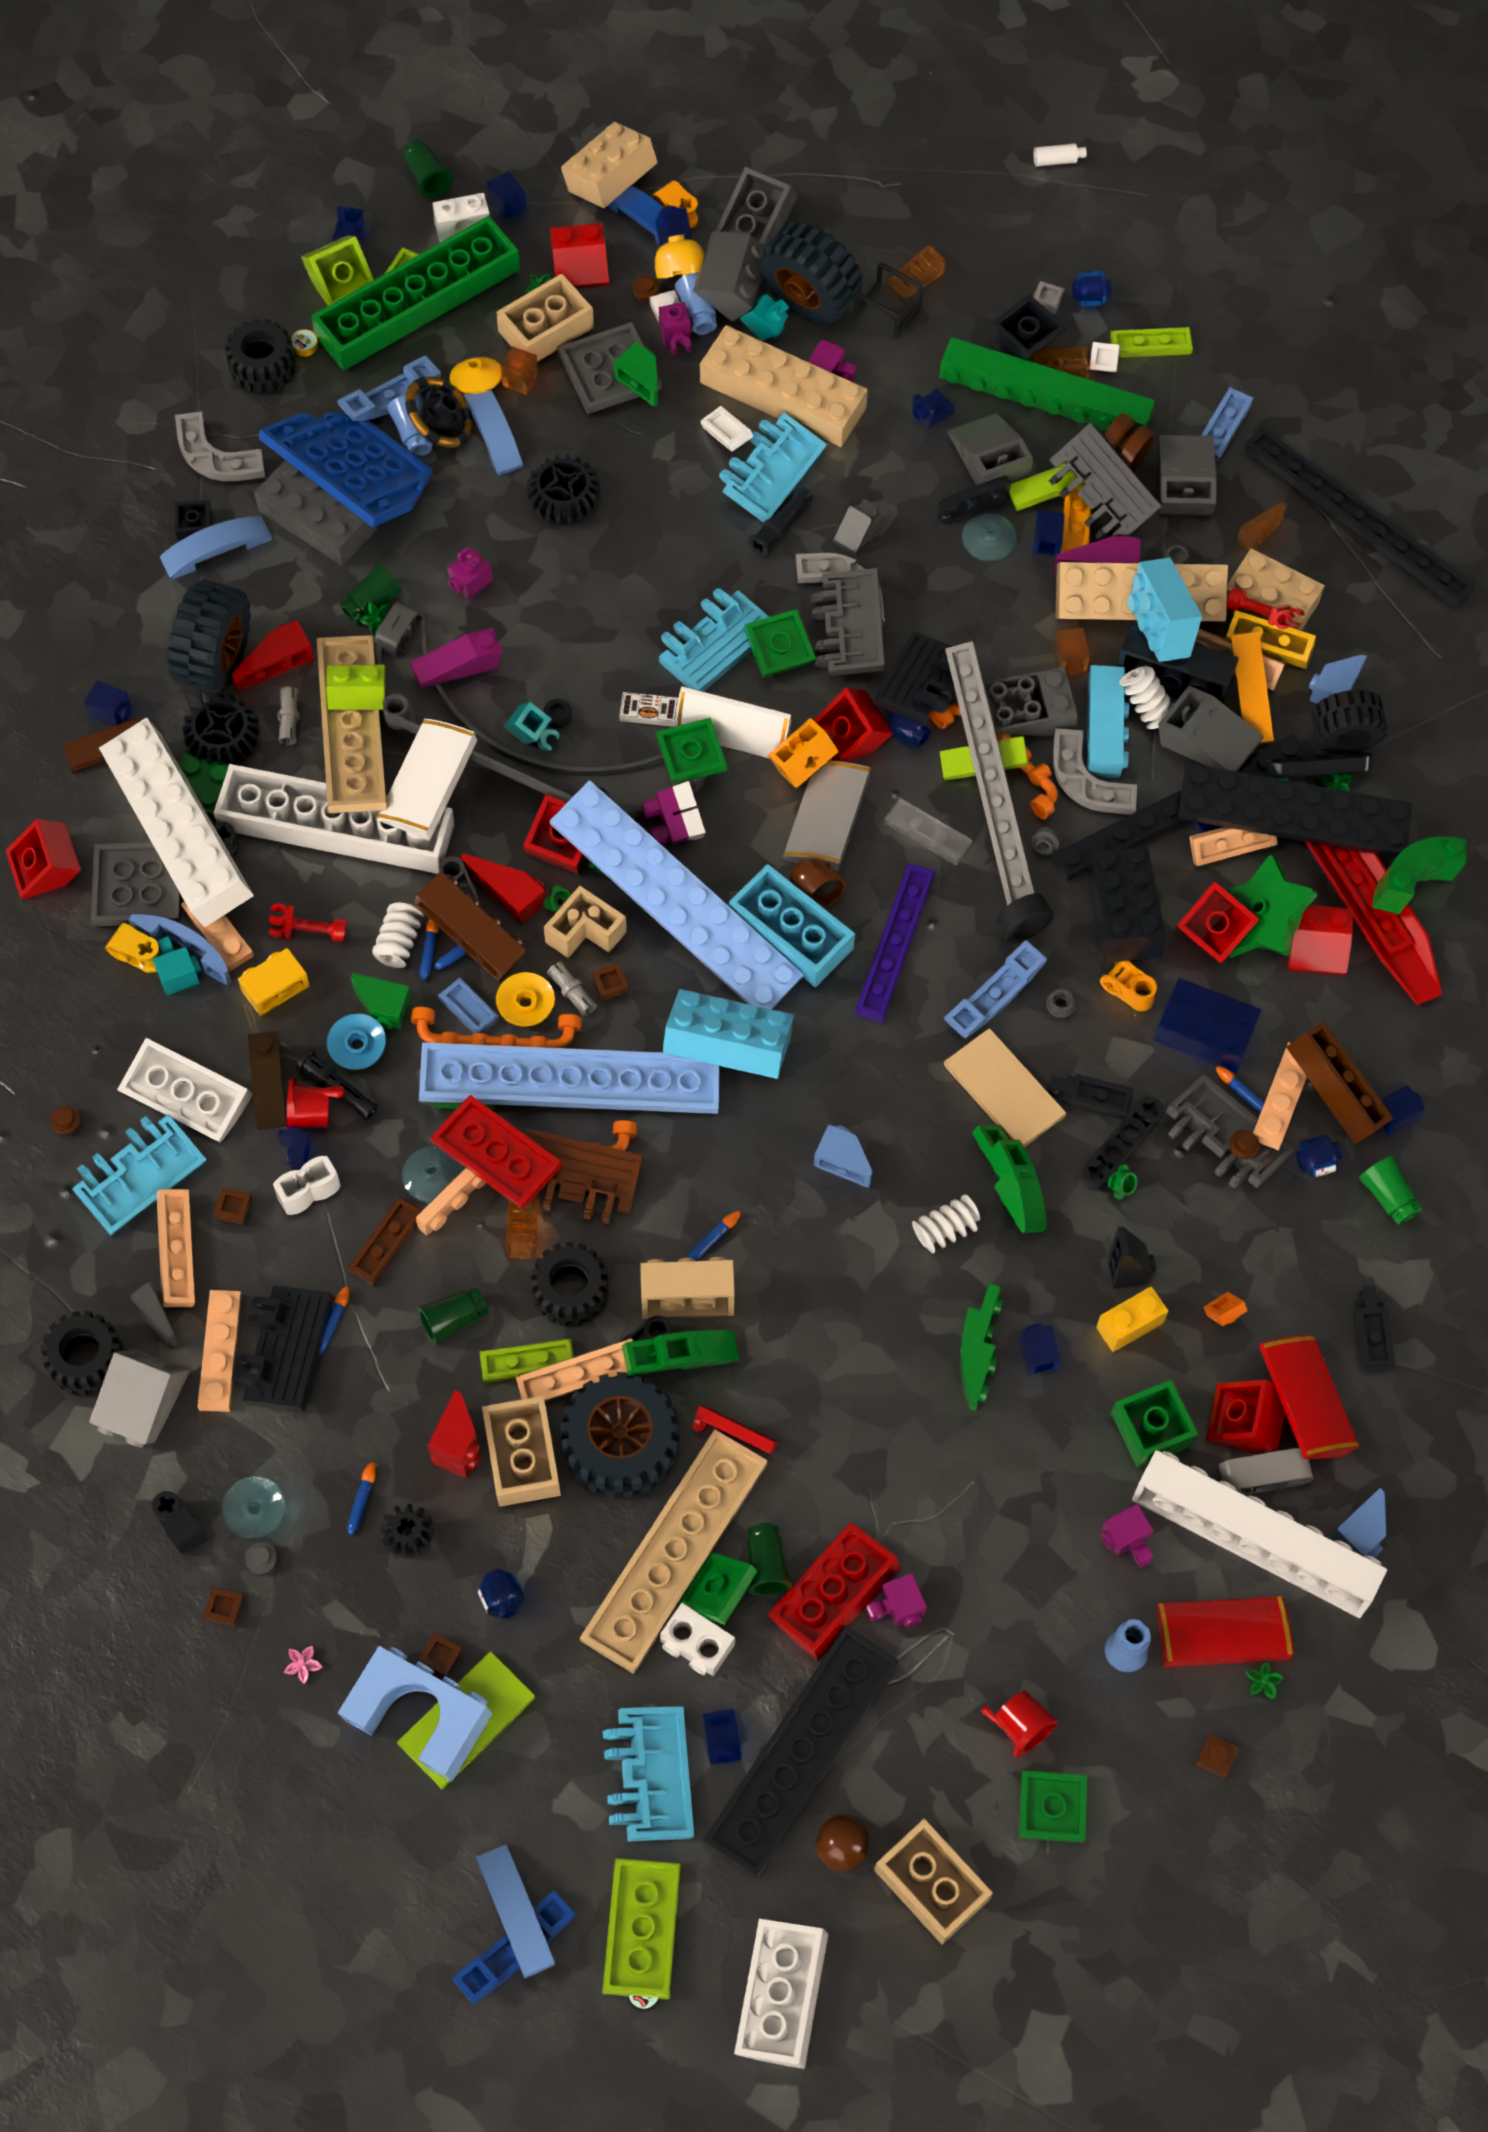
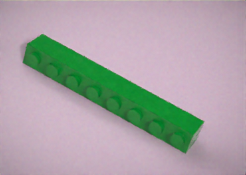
M951 337L941 360L939 378L950 383H957L976 391L996 395L1001 399H1009L1027 407H1034L1053 415L1072 419L1078 423L1089 424L1092 422L1095 427L1104 431L1109 428L1111 423L1122 412L1136 420L1135 430L1142 425L1148 427L1155 404L1153 399Z

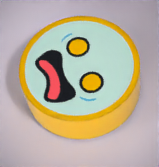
M298 330L291 337L294 353L298 356H311L318 349L317 336L311 330Z

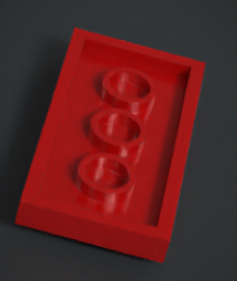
M469 1095L430 1137L434 1145L522 1210L562 1167L559 1159L472 1095Z

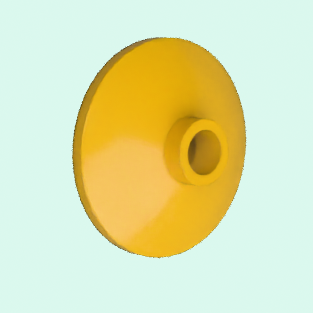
M474 357L458 363L452 369L450 383L462 393H482L499 384L503 377V370L501 365L494 359Z
M529 972L517 973L508 977L500 985L496 994V1005L500 1015L507 1022L520 1027L534 1026L543 1022L551 1014L555 1003L554 991L550 983L542 976ZM524 1001H529L531 1005L523 1007L521 1006V1003Z

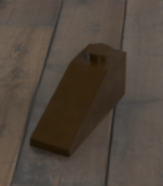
M278 1031L248 1034L249 1061L257 1130L287 1127L283 1054Z

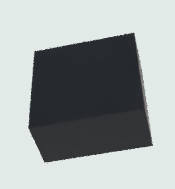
M209 500L175 502V533L177 541L212 526V509Z

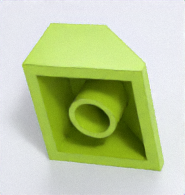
M344 236L301 256L312 283L327 306L374 280L356 236Z
M385 664L327 665L326 689L328 710H383V701L385 699Z

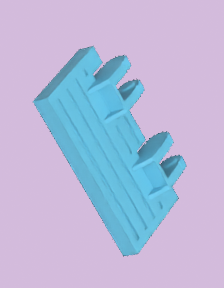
M783 412L775 425L766 420H762L758 424L760 431L774 441L775 444L765 436H762L761 433L753 431V437L749 441L756 448L750 454L746 463L736 457H733L728 462L729 467L746 481H743L726 469H723L719 474L720 479L726 483L722 492L762 522L772 518L827 446L824 441L785 412Z
M721 588L713 591L714 598L725 608L724 611L707 598L700 603L702 609L717 623L706 616L690 630L682 622H676L673 629L686 642L684 645L669 632L661 635L662 642L677 657L667 649L659 656V663L688 688L704 692L752 651L744 631V626L747 623L769 616L739 590L731 596L721 590Z
M169 1114L158 1122L165 1132L164 1135L160 1133L148 1117L144 1116L140 1120L143 1128L155 1140L150 1146H147L139 1134L131 1127L125 1131L128 1138L141 1153L131 1143L110 1159L118 1169L116 1172L113 1171L99 1153L92 1157L96 1166L108 1177L99 1184L91 1171L83 1164L77 1168L93 1190H90L83 1180L74 1186L72 1190L110 1236L114 1235L157 1201L158 1189L174 1188L207 1161Z
M684 1707L620 1708L618 1710L619 1725L633 1724V1728L604 1730L603 1739L610 1741L631 1739V1748H610L604 1751V1758L606 1760H623L624 1790L638 1789V1793H618L607 1796L608 1804H636V1813H616L609 1816V1824L629 1825L627 1827L628 1841L692 1839L694 1837Z

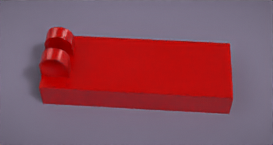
M699 1406L692 1423L693 1429L697 1432L706 1430L708 1424L769 1454L774 1453L779 1444V1441L706 1406Z

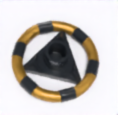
M432 376L420 377L410 384L405 396V406L409 419L417 431L425 439L441 447L455 448L466 443L473 432L474 418L461 392L446 380ZM431 386L419 416L415 401L416 394L419 390ZM458 408H460L464 424L462 423L460 417L455 413L458 410ZM430 428L452 431L462 430V432L453 438H447Z

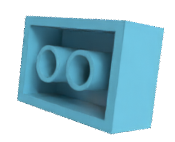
M1171 558L1139 562L1137 572L1133 576V587L1131 594L1128 596L1127 604L1129 610L1134 613L1138 621L1140 631L1144 632L1150 650L1154 651L1159 662L1190 657L1202 619L1197 605Z

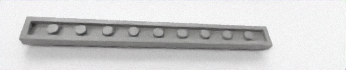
M971 641L946 648L945 650L1006 903L1009 905L1016 899L1035 892L974 643Z

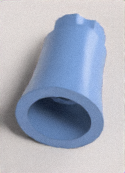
M699 272L684 275L677 280L675 289L681 301L685 302L692 332H695L696 335H706L717 327L715 309L693 291Z
M406 394L401 395L388 404L387 411L393 419L403 446L415 457L425 456L432 451L433 443L425 439L414 427L405 406ZM416 394L415 401L420 416L424 400L421 395Z
M1137 1619L1127 1620L1122 1623L1117 1631L1113 1632L1106 1641L1105 1655L1108 1662L1115 1669L1122 1672H1134L1142 1668L1149 1657V1645L1151 1642L1149 1628L1141 1620ZM1127 1639L1133 1640L1135 1644L1130 1643Z

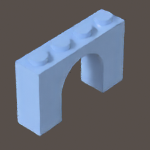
M378 1646L339 1709L338 1714L349 1724L372 1736L391 1704L400 1696L415 1691L426 1692L435 1696L440 1706L439 1723L418 1760L426 1768L452 1782L493 1715L486 1706L488 1701L475 1692L471 1691L468 1696L459 1691L461 1686L448 1677L444 1676L442 1681L432 1675L434 1671L419 1661L416 1665L406 1661L408 1656L400 1650L391 1647L388 1651Z

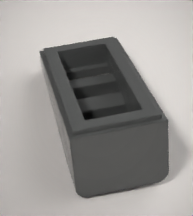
M147 1282L131 1294L132 1303L164 1342L173 1349L177 1346L176 1337L150 1282Z

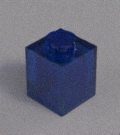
M510 171L487 182L488 199L504 220L517 216L527 210L526 193Z
M668 206L660 210L655 220L660 246L669 242L668 237L684 234V239L691 240L692 234L686 208Z
M1051 510L1037 511L1033 554L1056 556L1060 553L1065 513H1057Z
M98 680L83 702L88 717L112 727L121 724L123 720L126 721L132 711L127 692Z
M1408 1085L1381 1099L1394 1118L1385 1124L1383 1128L1391 1136L1420 1119L1425 1109L1422 1098L1417 1092H1413Z
M1034 1324L1026 1327L1021 1332L1019 1343L1028 1375L1057 1370L1061 1358L1052 1325L1043 1327L1042 1324Z

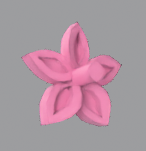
M313 1645L305 1648L302 1651V1655L297 1650L289 1649V1657L293 1663L286 1667L284 1674L292 1675L298 1672L299 1679L306 1684L309 1679V1671L315 1672L322 1669L323 1667L320 1663L313 1660Z

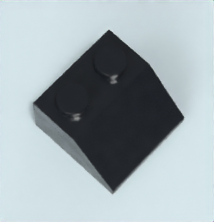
M1029 294L991 323L989 343L1001 353L1021 359H1029L1065 332L1067 327Z

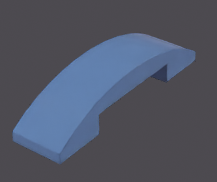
M425 355L405 365L403 374L366 393L358 389L339 399L338 405L353 421H366L388 414V404L393 399L406 394L408 387L413 381L425 376L440 378L441 372ZM427 386V387H425V388L419 390V391L417 392V394H419V395L422 394V393H423L425 390H427L430 386Z
M492 390L477 394L461 392L486 443L488 455L497 475L523 468L515 440Z
M262 516L236 518L209 526L184 538L166 550L160 556V560L170 580L196 571V563L245 545L247 550L273 539Z
M132 914L129 917L131 926L139 932L154 938L157 943L159 939L169 936L170 941L181 947H186L188 951L202 958L201 964L204 973L228 987L232 983L227 966L220 954L206 939L192 929L159 916Z
M1025 940L1006 958L1005 964L968 1000L964 998L944 1017V1020L964 1039L968 1038L994 1018L1022 991L1043 967L1047 958Z
M504 1844L477 1856V1862L524 1979L554 1966L555 1962L507 1845Z

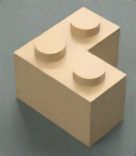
M580 885L544 926L545 943L567 958L572 955L585 938H588L610 953L627 933L626 916Z

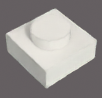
M675 290L650 297V305L658 323L660 306L680 303Z
M1093 342L1090 370L1117 373L1120 345Z

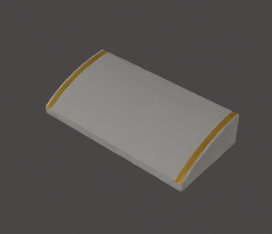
M827 761L810 776L783 855L784 860L797 863L806 857H817L827 861L831 869L839 871L869 781L870 767L841 761Z

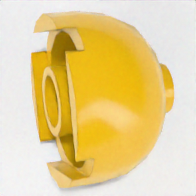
M684 234L668 237L669 242L661 245L656 252L655 270L657 278L697 273L700 270L705 255L700 244L694 240L684 239Z

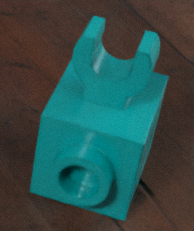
M765 294L755 299L753 309L742 315L740 320L761 341L770 337L776 338L785 328L783 324L789 316L785 310L789 306L782 299L775 302L768 294Z
M531 702L519 705L503 727L525 745L537 741L538 746L543 751H551L552 749L546 742L547 736H551L554 740L560 738V734L556 730L546 729L551 718Z
M169 936L159 939L158 943L163 955L153 958V962L166 996L200 984L196 973L201 972V968L196 955L189 956L186 947L174 951Z

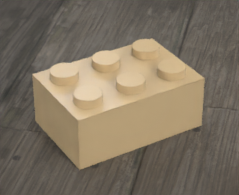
M613 122L576 155L572 156L570 160L561 166L570 193L605 208L656 165L657 159L650 137Z
M560 274L498 310V332L528 366H531L558 350V346L570 343L594 328L593 308L567 278Z
M1251 548L1227 584V599L1231 590L1236 587L1246 591L1248 598L1273 607L1288 604L1291 605V609L1300 608L1304 611L1305 615L1301 616L1294 612L1295 617L1292 620L1302 625L1291 628L1302 631L1318 606L1325 585ZM1226 605V609H1227V610H1229V611L1235 613L1234 610L1228 609V608H1227V605ZM1242 608L1240 611L1269 621L1268 616L1245 608Z
M712 1257L708 1261L682 1258L677 1262L651 1259L647 1263H640L642 1319H648L656 1315L664 1316L665 1318L734 1316L733 1260H727L724 1257Z
M544 1396L483 1406L482 1411L499 1507L561 1496Z
M925 1819L876 1863L874 1869L942 1945L991 1899L993 1894Z

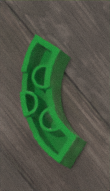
M1447 836L1431 837L1409 845L1396 857L1379 880L1374 891L1372 908L1400 914L1413 898L1416 882L1428 880L1452 881L1467 863L1466 839Z

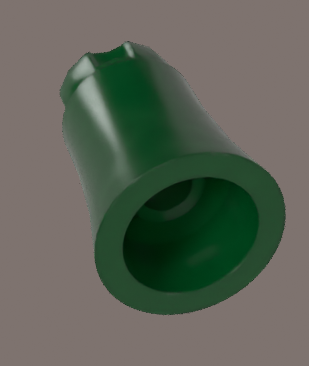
M413 140L404 148L403 155L417 181L420 193L427 198H435L444 194L450 188L453 176L435 156L431 148L424 144L422 140Z
M376 564L369 574L339 603V607L345 616L357 625L364 615L369 614L368 603L374 604L379 609L382 605L401 595L402 590L394 577L383 566Z
M476 1287L467 1292L463 1290L436 1302L417 1306L421 1323L434 1345H437L458 1330L477 1322L478 1318L489 1314L484 1297Z
M760 1523L748 1528L749 1564L758 1571L748 1587V1592L755 1596H772L787 1592L792 1588V1584L786 1568L782 1538L779 1536L778 1526L773 1525V1523Z

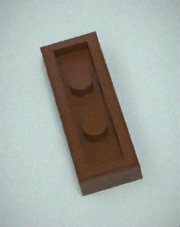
M143 716L63 744L62 747L72 772L106 761L99 748L144 719Z
M399 1196L351 1262L348 1272L374 1287L418 1226L416 1217L423 1210Z

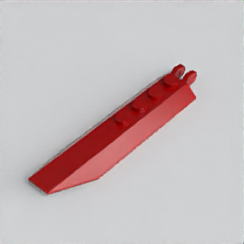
M1305 842L1346 908H1353V919L1378 958L1413 1002L1418 1006L1441 996L1442 990L1429 936L1409 904L1405 906L1400 914L1372 908L1374 891L1379 880L1386 872V868L1377 854Z

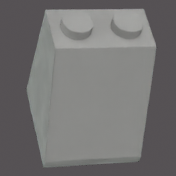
M136 1348L114 1352L89 1423L98 1426L97 1430L103 1434L110 1436L119 1434L126 1437L125 1441L133 1446L143 1447L144 1445L156 1442L190 1370Z

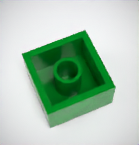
M1171 1379L1116 1401L1111 1411L1112 1418L1137 1469L1148 1465L1156 1450L1161 1453L1165 1451L1175 1454L1194 1446L1199 1435Z

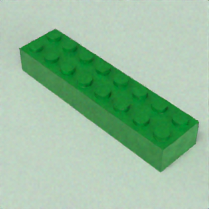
M488 215L311 315L313 331L320 343L340 368L345 371L520 271L519 251Z

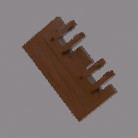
M525 1128L524 1134L562 1163V1167L549 1180L547 1192L543 1200V1210L550 1211L556 1185L561 1184L558 1198L584 1203L586 1191H589L584 1219L591 1220L594 1214L597 1193L608 1195L606 1206L602 1213V1223L609 1225L615 1197L619 1198L617 1212L630 1214L643 1155ZM535 1197L531 1200V1202H530L527 1206H530V1207L532 1206V1204H533L534 1201H535Z

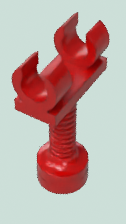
M1236 587L1231 590L1227 599L1228 609L1241 611L1242 608L1268 616V624L1276 625L1279 629H1288L1302 625L1292 620L1295 617L1294 612L1301 616L1305 615L1302 609H1291V605L1288 604L1273 607L1247 597L1246 591Z
M280 903L271 906V911L283 913L282 917L269 915L270 924L282 926L280 930L268 928L269 935L274 938L285 936V939L290 940L292 929L296 928V930L316 931V933L322 932V934L328 933L332 941L342 943L344 941L346 919L335 918L329 924L314 920L308 921V919H296L294 917V906L289 905V908Z

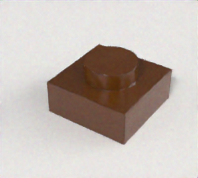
M619 963L592 972L593 981L602 1001L630 992L629 985Z
M221 1187L213 1213L214 1218L244 1225L252 1200L251 1193Z
M212 1587L203 1615L204 1620L236 1627L244 1595Z
M434 1632L418 1661L431 1668L437 1674L447 1677L463 1650L462 1647Z
M1209 1733L1195 1765L1225 1779L1239 1747Z

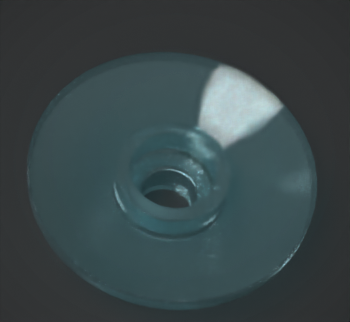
M983 513L972 517L965 524L962 531V543L968 553L975 558L995 561L1006 557L1012 552L1016 544V531L1006 518L993 513Z
M425 1147L417 1150L407 1159L402 1171V1180L405 1189L413 1198L424 1203H431L462 1172V1168L459 1162L439 1147ZM430 1167L437 1169L434 1174L426 1173V1170Z
M250 1476L237 1481L228 1489L222 1502V1514L227 1526L234 1533L246 1538H258L271 1533L281 1523L286 1508L285 1498L279 1486L272 1480L261 1476ZM253 1506L261 1507V1511L256 1515L250 1514V1509Z

